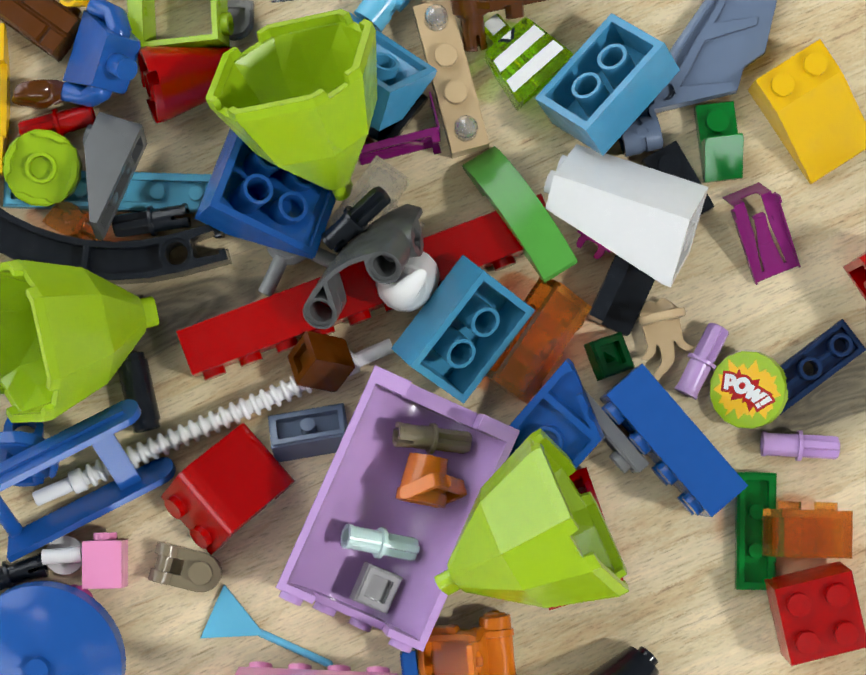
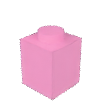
M117 532L93 533V540L82 541V589L127 587L128 539L117 540Z

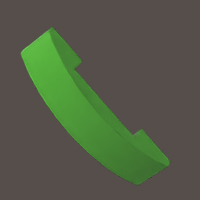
M493 146L462 165L482 196L487 197L522 246L525 257L544 283L578 263L573 251L543 204L517 169L498 148Z

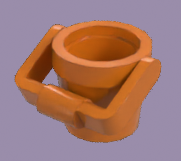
M409 453L400 487H397L395 499L434 508H445L446 504L466 496L467 492L463 480L447 475L448 459L421 453Z

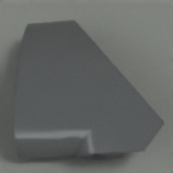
M405 204L368 225L369 229L366 232H360L329 264L305 302L303 316L306 322L317 329H327L335 324L347 302L339 272L349 265L364 260L366 270L374 281L381 284L395 282L402 274L409 258L419 257L423 253L424 242L419 223L423 213L422 208ZM321 301L327 303L330 307L323 305Z

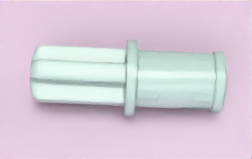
M346 524L341 534V547L343 549H354L372 553L373 557L377 559L387 556L413 561L420 551L419 542L416 538L388 533L384 527L374 530Z

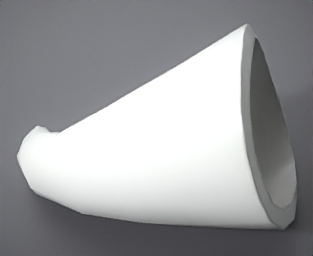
M424 251L419 257L409 258L402 274L395 282L390 284L376 282L379 297L388 307L396 311L412 312L422 308L438 288L440 274L437 263Z

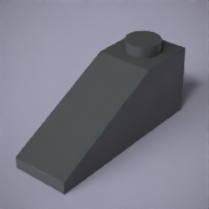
M102 112L98 113L93 124L87 126L83 136L89 221L96 239L103 241L148 143L141 124Z

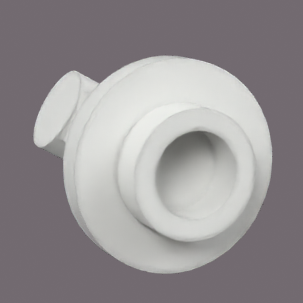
M62 536L50 542L46 549H42V564L48 565L53 572L60 575L76 572L82 566L81 542L72 536Z

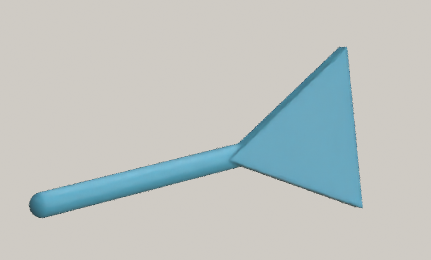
M224 584L201 638L259 636L325 667L333 665L331 660L259 628Z

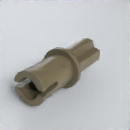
M397 421L392 434L394 447L422 449L427 454H433L435 450L464 454L470 451L472 445L471 433L438 428L436 423H430L429 426Z

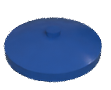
M32 581L16 585L0 594V675H125L126 654L120 631L106 609L87 593L60 582Z

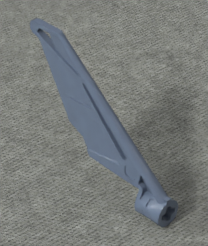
M704 0L669 51L680 71L619 138L624 157L641 154L643 151L649 152L663 148V137L656 116L657 113L736 94L743 69L765 54L777 0Z

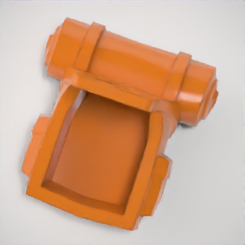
M499 610L484 613L479 617L478 627L461 630L457 624L434 626L424 651L418 650L419 675H517L513 646L514 629L511 628L510 614L499 612Z

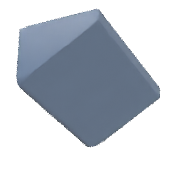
M344 403L268 416L271 449L278 462L336 453L348 427Z

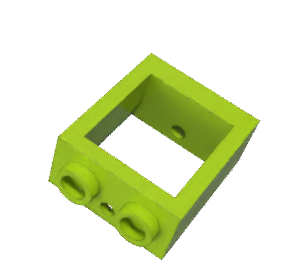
M127 0L131 32L140 40V48L145 46L230 47L229 35L234 33V22L231 13L228 12V0H210L212 34L157 40L155 0Z

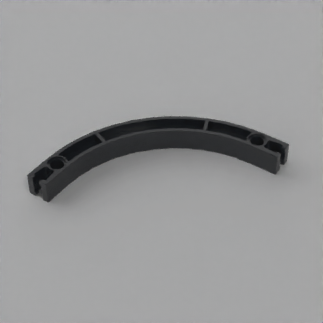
M0 208V253L14 260L19 259L82 267L119 285L159 282L232 264L228 249L218 250L219 254L198 258V253L195 249L196 243L212 237L216 239L225 238L223 232L209 225L145 240L97 241L60 235L33 226ZM177 246L186 247L188 250L187 259L180 265L171 264L169 260L170 252Z

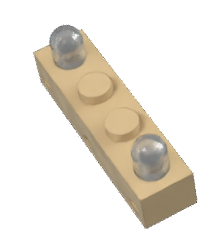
M435 0L413 6V15L426 63L437 69L436 75L431 82L452 159L489 149L490 143L456 17L452 14L451 0Z

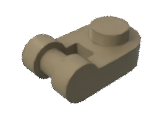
M157 542L155 553L158 554L155 568L150 569L148 580L203 593L214 589L219 584L222 578V567L215 556L165 542ZM173 558L184 560L181 575L170 572Z

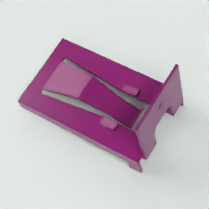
M429 92L430 107L436 127L363 145L359 156L361 165L428 148L433 149L434 155L441 153L439 142H441L440 126L431 92Z
M758 182L722 197V199L734 207L731 213L753 281L756 285H758L757 282L797 266L801 267L781 206L782 199L778 193H772L771 190ZM752 194H759L761 196L768 221L786 262H783L773 242L765 213L755 214L751 217L756 227L758 249L764 271L761 270L751 222L745 204L741 200Z

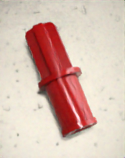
M83 105L61 111L54 108L50 114L20 121L18 123L19 134L21 136L29 131L41 129L52 130L65 137V133L87 128L89 124H93L96 115L93 107Z

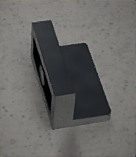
M615 255L586 318L617 333L622 332L623 336L630 335L655 279L618 255Z

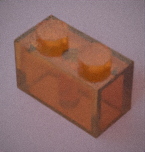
M777 501V509H763V556L852 559L853 511L838 510V503L814 502V510L801 509L802 502Z

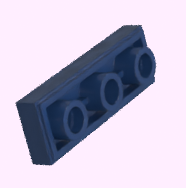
M843 319L836 322L780 365L787 378L785 380L788 389V400L782 413L866 350ZM805 362L811 363L814 368L811 376L806 375L803 371Z

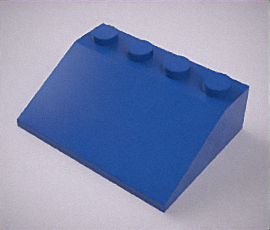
M230 129L194 219L227 235L313 259L318 251L322 240L321 234L326 229L336 199L332 190L322 188L256 155Z

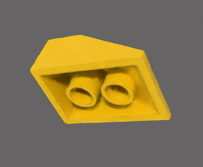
M821 39L765 73L749 87L748 92L810 185L866 150V121L841 69Z

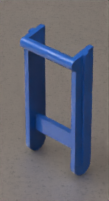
M126 399L0 462L1 492L92 445L114 481L22 527L0 496V524L9 535L7 559L10 563L150 492L174 477L176 466L168 457H160L136 469L115 436V433L134 424L139 419L141 409L135 400Z

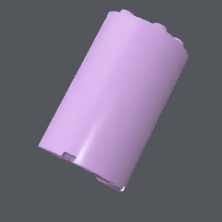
M375 365L276 588L281 590L279 597L290 603L301 606L303 600L311 604L314 603V609L333 617L336 611L350 616L351 618L348 623L359 629L370 632L373 626L382 630L386 636L390 637L388 644L401 651L410 653L412 648L423 652L448 596L438 588L434 577L448 569V560L481 487L508 459L520 430L485 414H478L411 384L412 381ZM397 421L429 426L430 423H436L438 428L471 433L472 445L470 451L464 454L437 450L433 454H427L422 449L394 447L392 443L393 429ZM409 453H421L448 459L447 475L463 480L467 492L466 496L446 504L445 508H434L395 499L397 487H400ZM346 524L374 530L384 527L388 533L416 538L419 542L420 551L413 561L387 556L377 559L373 557L372 553L354 549H343L341 547V534ZM365 561L403 577L387 614L349 598Z

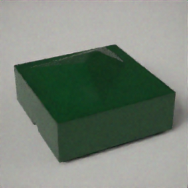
M622 332L583 345L597 381L635 368Z

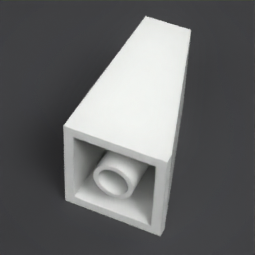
M579 144L574 146L568 156H561L556 171L551 170L544 186V193L549 194L545 209L668 287L672 286L690 253L708 191L707 186L609 154L602 156L593 149Z

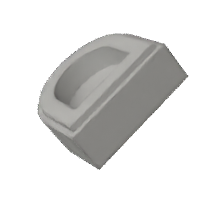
M228 0V12L231 13L234 22V33L229 35V40H241L252 31L254 25V1Z

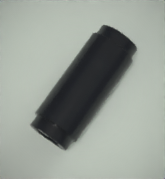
M144 352L130 353L118 369L124 400H135L141 409L139 419L130 426L133 428V433L160 428L159 420L161 418L148 360L145 359Z

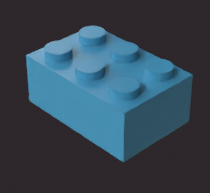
M611 13L535 99L552 124L604 156L680 69L664 42Z
M462 255L391 349L410 367L464 404L536 310Z

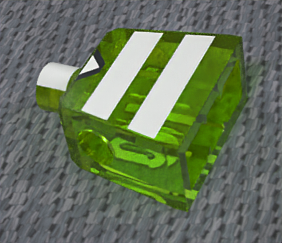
M497 13L484 24L485 34L494 43L485 52V61L517 111L538 94L574 55L569 49L527 17L521 19L511 28Z

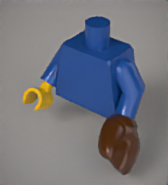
M59 0L62 5L67 7H86L64 74L63 81L65 82L51 79L22 82L14 89L11 101L14 104L34 109H47L53 104L57 105L64 101L87 107H95L110 99L112 93L125 94L130 80L138 72L136 60L141 47L140 40L131 32L132 29L127 13L107 0Z

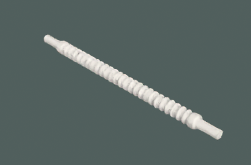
M390 339L383 340L356 353L349 350L355 365V369L349 376L359 373L360 367L394 353L391 349L392 343ZM290 376L289 382L285 383L283 380H280L278 387L271 384L269 386L270 390L265 392L263 389H260L257 396L250 393L248 400L239 398V403L236 405L233 402H229V408L224 409L220 406L218 408L219 412L214 414L213 411H209L206 418L199 415L197 422L188 420V425L185 427L182 424H178V430L173 431L169 428L166 435L163 436L162 433H158L155 440L148 437L146 444L137 442V447L134 449L131 446H127L126 453L135 468H138L141 461L148 464L150 457H154L157 460L162 452L165 455H169L171 448L178 451L183 443L185 446H189L192 439L199 442L201 435L210 437V432L213 430L216 433H220L222 426L229 429L231 427L230 423L234 421L240 424L243 417L250 420L252 413L261 415V410L264 408L271 411V405L276 404L280 407L282 405L281 401L286 399L288 402H291L294 395L301 398L303 391L312 393V388L298 386L294 376ZM97 459L95 466L86 464L83 471L81 468L69 471L68 477L32 492L37 506H40L73 491L76 494L89 489V484L91 483L93 486H97L100 479L107 482L108 476L111 474L103 462Z

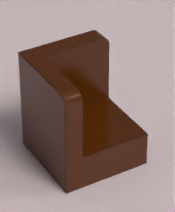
M306 331L287 356L296 384L313 389L336 392L355 369L345 339Z

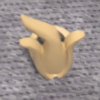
M661 298L656 303L647 301L643 306L640 318H638L640 325L643 327L647 343V351L641 360L651 359L655 354L656 345L660 350L661 364L653 375L657 381L669 370L674 362V341L678 348L684 351H690L695 348V346L686 343L683 339L679 318L686 315L685 308H678L665 298Z

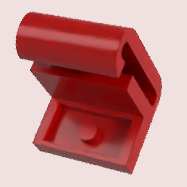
M242 423L184 468L165 490L161 498L165 501L167 511L174 518L180 519L190 530L193 541L212 555L235 532L260 513L268 503L284 493L295 480L248 426Z

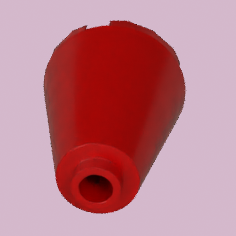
M145 46L140 48L137 57L142 86L146 87L149 99H146L154 122H166L207 102L205 97L223 53L232 47Z

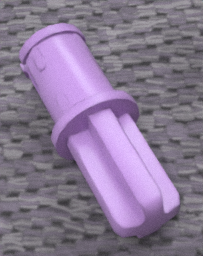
M715 323L707 325L694 352L687 355L690 360L678 384L675 386V390L692 399H697L698 393L710 370H715L717 367L714 362L729 335L725 328Z
M797 430L796 434L767 433L766 431L761 433V456L795 457L796 461H801L802 457L837 459L839 457L840 441L836 436L803 435L801 430Z

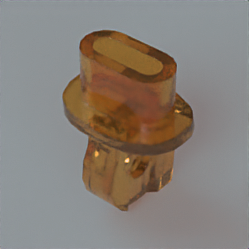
M59 202L55 204L42 221L64 235L80 239L86 236L92 240L101 241L96 239L89 221V212H82L74 203Z

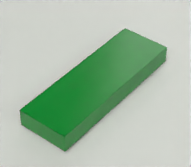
M737 472L748 487L736 496L735 589L767 590L764 579L776 577L777 473Z

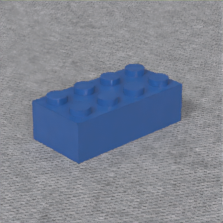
M643 364L634 368L599 398L604 403V406L601 408L616 425L622 424L630 435L627 436L629 441L642 455L647 454L654 461L655 465L651 469L666 486L668 484L674 485L681 494L677 499L691 515L713 517L748 487L745 481Z

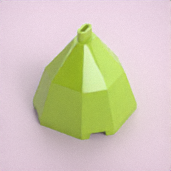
M338 9L268 24L257 31L259 42L242 53L235 46L223 53L205 99L209 107L256 155L322 188L332 190L335 199L343 201L351 194L353 187L351 177L367 138L377 102L376 30L373 22L363 19L358 24L352 20L348 11Z
M19 259L0 263V394H5L12 405L6 409V415L11 423L53 420L108 384L144 335L146 329L159 325L154 298L152 296L139 298L137 295L82 267Z
M541 428L531 433L481 487L448 560V569L434 577L438 588L448 596L461 589L466 593L542 608L620 597L629 592L626 581L620 580L627 575L626 566L596 500L590 491L579 494L569 477L576 471V467L569 456Z

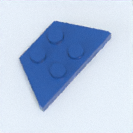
M569 358L563 362L509 425L520 430L509 457L531 433L541 428L569 456L577 468L604 438L575 366Z

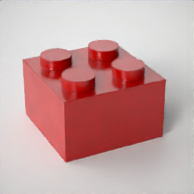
M838 561L771 579H764L780 652L791 666L866 648V632L852 570Z

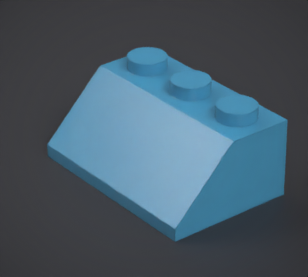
M350 13V16L354 22L359 24V22L362 21L361 19ZM376 30L377 102L370 127L380 131L405 117L433 80L437 69Z

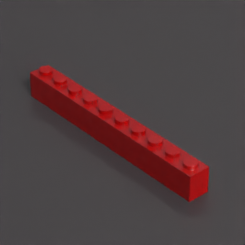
M542 194L536 195L546 208ZM497 211L423 238V251L429 254L437 263L440 274L438 286L462 255L482 270L493 266L495 271H499L516 264L514 257L524 254L522 246ZM361 261L339 272L347 302L337 321L330 328L317 329L312 327L303 316L304 304L321 277L178 330L176 333L192 375L195 377L203 376L204 380L208 381L226 374V366L239 362L241 367H245L263 359L261 353L274 348H276L277 353L293 349L298 343V339L306 331L330 335L336 332L334 326L348 321L350 326L371 319L370 312L385 307L386 312L394 311V309L388 307L379 297L376 281L369 276L364 261ZM321 301L323 305L330 307L327 303Z

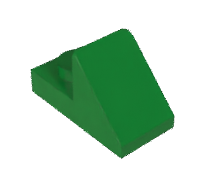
M734 101L696 105L694 107L703 183L742 179L744 136L743 133H738Z

